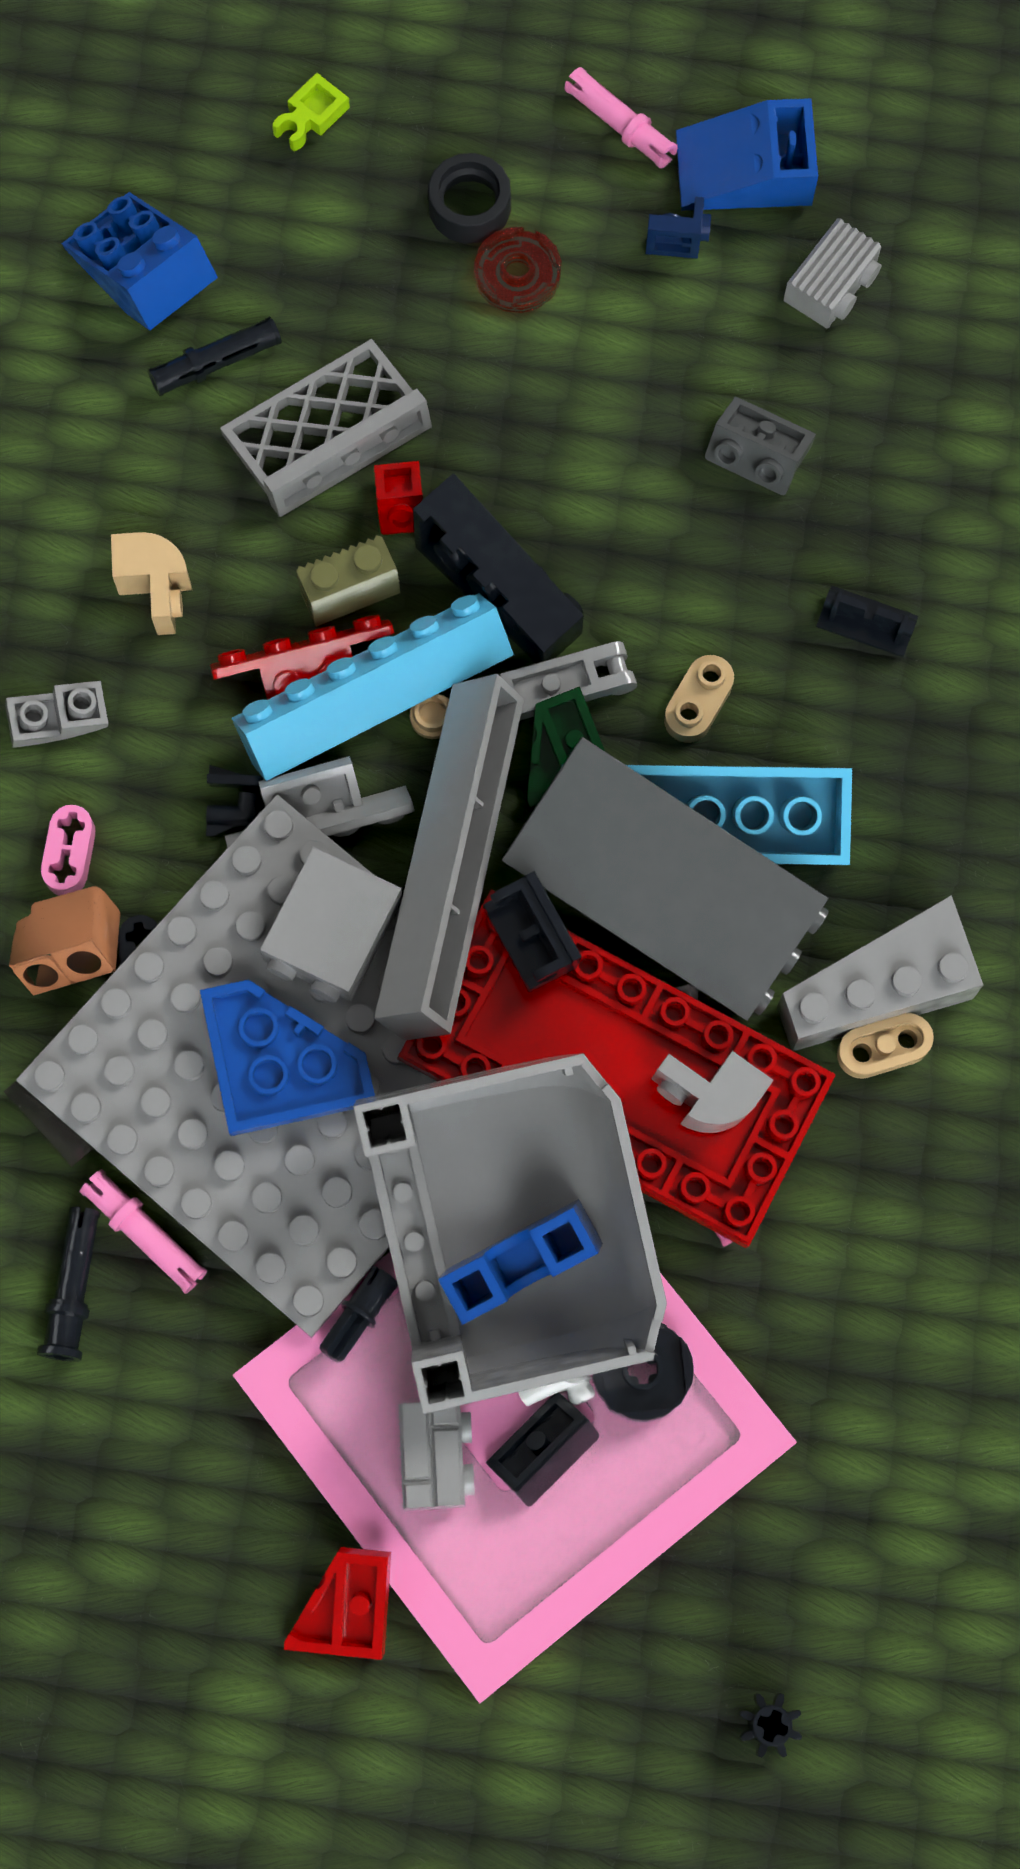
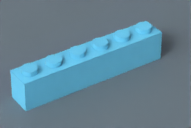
M479 593L458 598L451 604L449 609L435 616H424L415 620L409 629L393 637L387 636L375 640L369 645L367 650L351 658L345 657L335 660L328 665L326 671L310 679L303 678L290 683L284 692L268 700H257L250 703L243 709L242 713L232 717V721L252 765L265 781H268L514 654L497 608Z

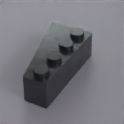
M454 473L413 508L416 549L464 595H476L479 593L497 608L506 635L536 663L556 658L582 634L584 616L579 603L568 593L563 594L547 573L531 559Z

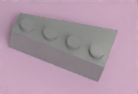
M952 895L785 991L781 996L777 1009L791 1050L796 1051L844 1037L852 1029L901 1014L912 1013L921 1015L974 999L983 987V982Z

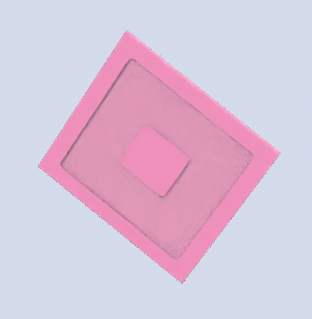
M389 1252L374 1266L378 1267L379 1270H384L397 1281L391 1253ZM662 1274L661 1279L667 1306L663 1322L661 1323L667 1325L668 1328L675 1331L689 1347L693 1359V1381L685 1398L676 1409L661 1419L649 1422L631 1421L609 1411L605 1403L598 1396L593 1379H591L589 1382L595 1390L594 1398L573 1406L592 1423L599 1433V1438L530 1507L524 1504L486 1464L494 1453L551 1397L549 1396L537 1403L526 1406L521 1400L519 1393L515 1392L460 1405L461 1412H471L472 1443H463L462 1449L463 1464H473L475 1495L465 1496V1507L404 1511L398 1404L420 1402L411 1363L412 1345L398 1287L375 1317V1327L370 1328L367 1326L343 1361L335 1362L320 1350V1344L344 1312L340 1305L312 1338L296 1325L233 1374V1377L361 1547L367 1550L391 1552L389 1584L479 1704L797 1443ZM365 1277L359 1282V1284H358V1285L353 1289V1291L347 1296V1298L345 1299V1301H348V1302H349V1300L351 1299V1297L353 1296V1294L356 1293V1291L358 1290V1288H359V1287L361 1286V1284L363 1283V1280L365 1279ZM647 1362L628 1367V1373L630 1376H636L639 1384H648L649 1376L657 1374L656 1365H649ZM567 1391L559 1392L569 1401Z

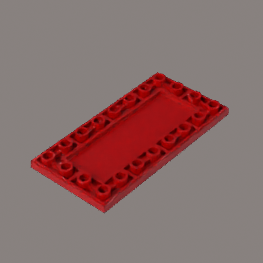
M491 889L483 904L492 900L490 895L496 891ZM482 905L476 917L451 1034L406 1040L397 1060L436 1081H441L527 1061L584 1053L591 1064L621 1098L642 1193L736 1244L748 1248L836 1074L570 931L568 933L582 956L577 968L528 992ZM732 1051L773 1079V1082L757 1105L740 1123L718 1133L697 1132L681 1125L680 1123L691 1107L684 1102L681 1106H678L665 1099L657 1091L659 1085L651 1080L667 1055L670 1054L710 1082Z

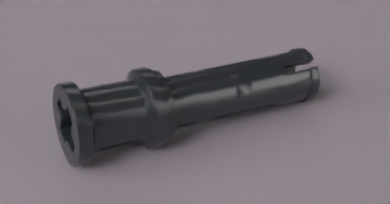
M70 1207L55 1298L49 1299V1303L45 1306L44 1313L49 1315L44 1344L38 1346L37 1355L54 1360L79 1362L82 1359L83 1353L78 1350L82 1324L84 1320L89 1318L90 1313L88 1305L84 1303L98 1219L101 1212L90 1208H85V1211L81 1212V1207Z

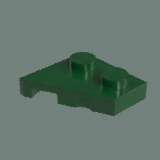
M580 686L535 704L527 792L529 808L538 804L561 769V764L565 763L581 737H584L605 751Z

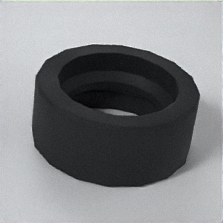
M476 153L457 154L444 160L433 171L428 183L429 214L436 229L448 239L464 244L481 243L495 237L506 226L511 213L510 179L503 167L490 157ZM461 182H478L494 191L496 200L494 205L488 211L479 215H460L451 211L444 204L445 192L450 187Z

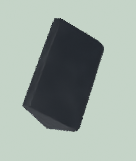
M558 1392L552 1395L494 1453L486 1464L524 1504L530 1507L598 1440L599 1433L592 1423Z

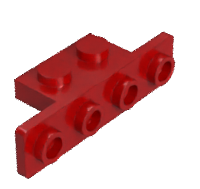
M371 615L354 620V628L336 632L335 626H328L308 632L309 639L291 643L290 638L286 637L268 641L263 644L264 651L246 655L244 649L231 650L217 656L219 662L210 664L213 679H219L259 668L268 700L284 692L290 683L303 678L310 679L326 671L328 665L335 660L353 657L350 645L394 634L393 625L389 619L381 621L380 615Z

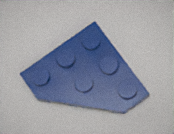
M244 980L200 990L230 1136L353 1110L356 1100L375 1096L367 1056L364 1051L351 1043H346L324 1029V1026L292 1006H287L266 993L263 988L252 981Z

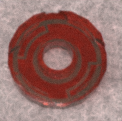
M509 227L494 232L482 242L474 262V280L479 293L490 305L506 312L524 313L540 308L552 299L560 285L562 261L557 247L546 235L536 230L535 234L530 231H524V227ZM522 262L530 270L525 275L513 276L506 271V268L511 263Z

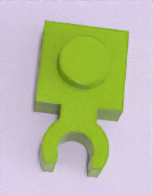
M316 73L287 101L288 109L291 113L281 114L274 120L272 125L274 136L279 138L285 131L293 130L295 133L289 138L290 149L293 151L301 149L306 143L307 132L312 129L321 136L350 108L349 97L320 74Z

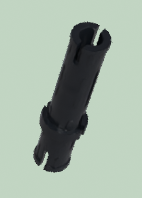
M269 316L265 320L194 350L193 347L184 349L182 356L154 368H149L147 371L156 393L162 396L192 381L199 384L206 380V375L239 362L260 351L279 345L282 341L276 324Z

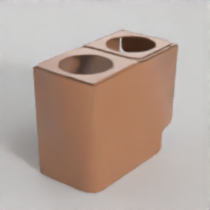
M88 887L35 902L31 906V914L16 923L9 966L33 996L116 971L120 924L119 909L108 895L98 887ZM41 964L38 969L36 985H34L33 980L27 974V968L32 965Z

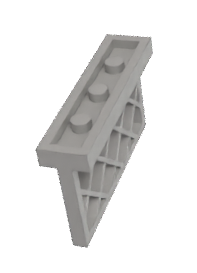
M370 339L220 427L223 437L267 494L272 508L279 517H282L430 429L432 425L427 400L418 389H411L376 343ZM370 357L377 364L375 377L353 374L355 366ZM326 383L340 385L337 399L315 397L317 388ZM349 386L371 388L368 402L347 401L346 396ZM380 390L397 391L402 396L390 405L376 404ZM288 405L302 407L298 422L277 419L279 411ZM311 409L332 410L333 414L330 424L307 423ZM342 412L364 414L363 420L351 428L338 427ZM249 428L264 429L260 444L241 442L237 435ZM273 431L295 433L291 448L270 446ZM304 434L326 437L324 444L312 451L300 449ZM266 457L288 459L285 467L270 476H267L262 470Z

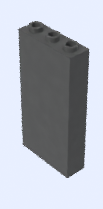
M584 737L580 738L502 858L503 862L523 875L535 871L544 889L747 1021L753 1012L761 1015L775 993V991L770 989V986L780 972L787 975L802 953L796 947L807 931L813 935L819 929L829 910L823 907L829 898Z

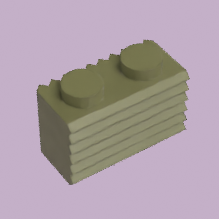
M378 535L375 536L374 540L368 538L365 544L359 542L357 547L350 545L349 550L341 549L340 554L333 552L331 557L325 555L322 561L316 559L314 564L307 562L306 567L298 566L296 571L300 593L315 626L400 593L399 573L383 537Z

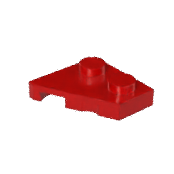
M341 1547L284 1641V1650L382 1660L385 1654L391 1552Z

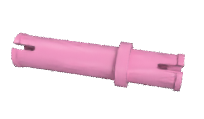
M582 67L577 68L570 74L569 77L576 83L572 84L570 81H566L564 90L573 95L618 132L626 146L629 148L636 147L660 169L672 161V158L666 153L669 151L672 155H675L678 145L668 140L651 126L652 122L649 117L644 113H635L591 77Z
M102 1169L89 1178L93 1183L90 1185L85 1183L82 1186L80 1193L86 1196L110 1219L108 1225L115 1232L121 1230L185 1294L198 1284L196 1282L197 1279L202 1280L207 1270L204 1267L202 1268L142 1210L144 1204L137 1197L131 1199Z

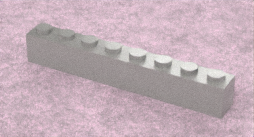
M498 674L452 685L374 1016L375 1020L403 1040L451 1034L524 703V698Z

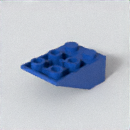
M811 98L766 100L676 130L681 211L694 210L695 197H704L703 210L812 206L818 180V166Z
M130 192L114 199L105 211L90 222L80 225L71 237L61 243L64 249L120 308L149 331L218 278L195 234Z

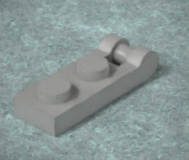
M621 641L611 642L500 674V677L524 698L520 720L534 717L536 703L579 686L586 702L611 694H626L638 686L633 671L627 669L624 660L627 659L628 655L624 643ZM607 666L610 675L599 678L595 667Z

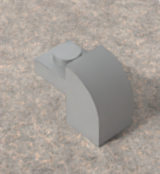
M733 1051L720 1066L710 1082L670 1054L667 1055L651 1078V1080L659 1085L657 1091L665 1099L678 1106H681L684 1102L691 1107L680 1124L702 1133H718L736 1126L753 1110L773 1082L772 1078Z

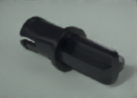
M372 1266L356 1293L353 1294L349 1302L345 1300L342 1302L341 1306L344 1312L320 1344V1350L324 1355L338 1363L343 1361L367 1326L370 1328L375 1327V1317L398 1287L397 1281L382 1269L379 1270L376 1266Z

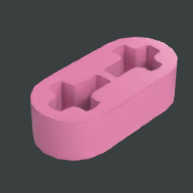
M65 805L52 815L49 823L41 865V875L49 890L59 896L81 890L87 881L95 839V825L89 813L83 807ZM72 819H78L79 824L84 830L75 831L72 845H67L68 836L64 829H62V826H70ZM65 856H70L69 865L72 871L75 872V876H67L65 883H59L57 876L53 872L54 870H62Z

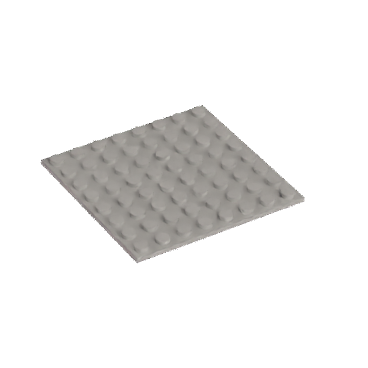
M276 795L23 1071L16 1081L312 1338L365 1277L372 1266L389 1249L369 1157L364 1156L355 1112L353 1109L230 1136L200 990L244 980L252 981L263 988L266 993L287 1006H292L324 1026V1029L346 1043H351L364 1051L367 1056L375 1096L437 1081L397 1060L406 1040H403L374 1019L400 906L351 1002L340 997L337 1002L328 1001L310 990L311 983L296 976L292 982L287 981L266 969L268 963L263 961L260 948L313 847L371 873L279 795Z

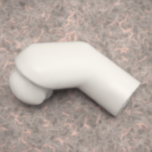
M588 1375L518 1393L526 1406H530L558 1392L567 1391L569 1402L573 1405H579L594 1398L595 1390L589 1382L592 1378Z

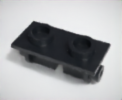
M831 585L816 627L904 657L918 616Z

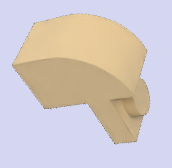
M146 532L111 534L112 577L118 594L150 593L151 618L157 635L176 634L175 618L183 617L181 591L192 590L188 570L181 552L172 542L157 534Z

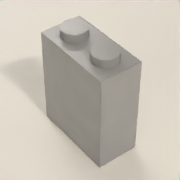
M313 847L260 948L263 961L268 963L266 969L287 981L292 982L296 976L311 983L310 990L328 1001L337 1002L340 997L351 1002L401 905V887Z

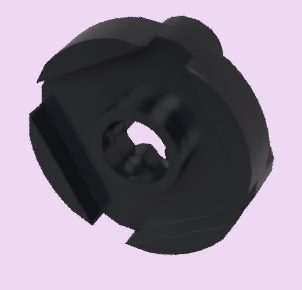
M661 1323L654 1349V1359L647 1362L649 1365H656L657 1374L649 1376L648 1384H639L636 1376L629 1375L628 1367L634 1365L592 1374L595 1390L609 1411L627 1420L649 1422L667 1416L682 1403L692 1385L694 1374L693 1359L688 1345L667 1325Z

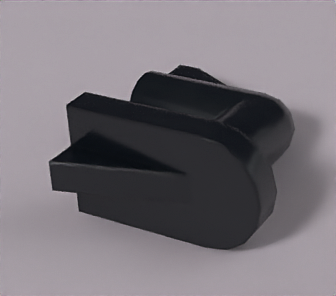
M209 765V774H207V784L211 787L260 789L258 781L265 780L262 776L242 775ZM238 792V806L208 805L206 836L216 837L235 827H248L258 816L259 795Z

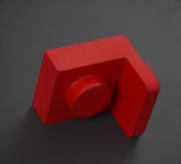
M419 461L374 465L381 534L414 532L413 508L423 500Z

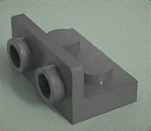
M735 396L715 425L705 459L771 491L785 495L790 488L796 470L809 452L816 434Z

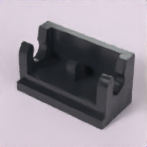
M535 871L490 895L492 900L483 904L487 917L528 992L577 968L582 956Z

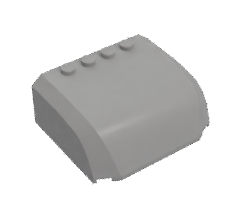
M584 1053L527 1061L355 1101L353 1108L364 1156L369 1157L412 1345L411 1363L423 1414L644 1363L654 1359V1349L660 1325L663 1322L667 1301L621 1098L591 1064ZM579 1199L603 1243L599 1253L554 1277L549 1275L530 1284L511 1296L507 1302L462 1325L438 1281L445 1270Z

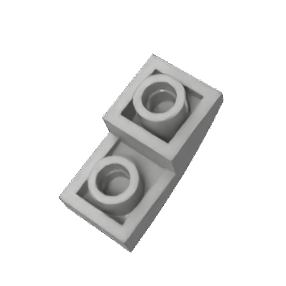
M101 681L55 685L53 693L6 698L5 702L13 748L64 740L106 728L109 724Z

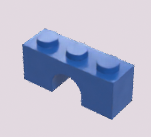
M578 1199L446 1269L438 1281L463 1325L507 1302L511 1296L530 1284L549 1275L554 1277L598 1254L603 1243Z

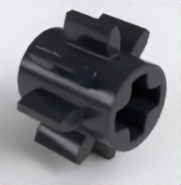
M759 1693L754 1694V1702L757 1707L752 1712L739 1710L738 1712L742 1718L748 1720L749 1730L742 1732L739 1738L742 1741L754 1738L759 1742L756 1747V1756L762 1758L766 1754L768 1746H773L781 1757H786V1748L783 1743L789 1737L795 1740L802 1739V1735L799 1732L792 1730V1720L798 1718L801 1715V1711L790 1710L786 1712L782 1708L784 1703V1694L777 1693L772 1705L766 1704L764 1698ZM775 1710L777 1712L776 1721L783 1725L780 1734L771 1733L768 1740L763 1739L764 1729L757 1725L760 1715L769 1717L772 1711Z

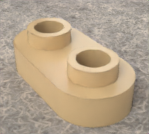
M705 655L696 659L688 669L668 703L665 712V727L674 739L680 742L691 743L700 740L707 734L733 687L734 672L731 665L725 659L716 655ZM712 671L719 676V679L715 682H709L703 677V674ZM685 709H691L695 711L697 717L687 720L680 713Z
M905 1013L852 1029L845 1034L837 1049V1060L843 1071L852 1077L864 1079L921 1061L933 1045V1031L923 1017L912 1013ZM901 1034L910 1035L914 1040V1047H902L898 1041V1036ZM856 1048L865 1049L869 1054V1060L867 1062L857 1061L853 1056V1050Z

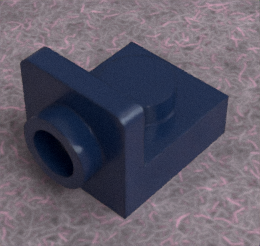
M695 197L692 218L681 217L672 213L663 215L649 214L645 254L698 259L700 241L709 242L711 214H703L704 197Z

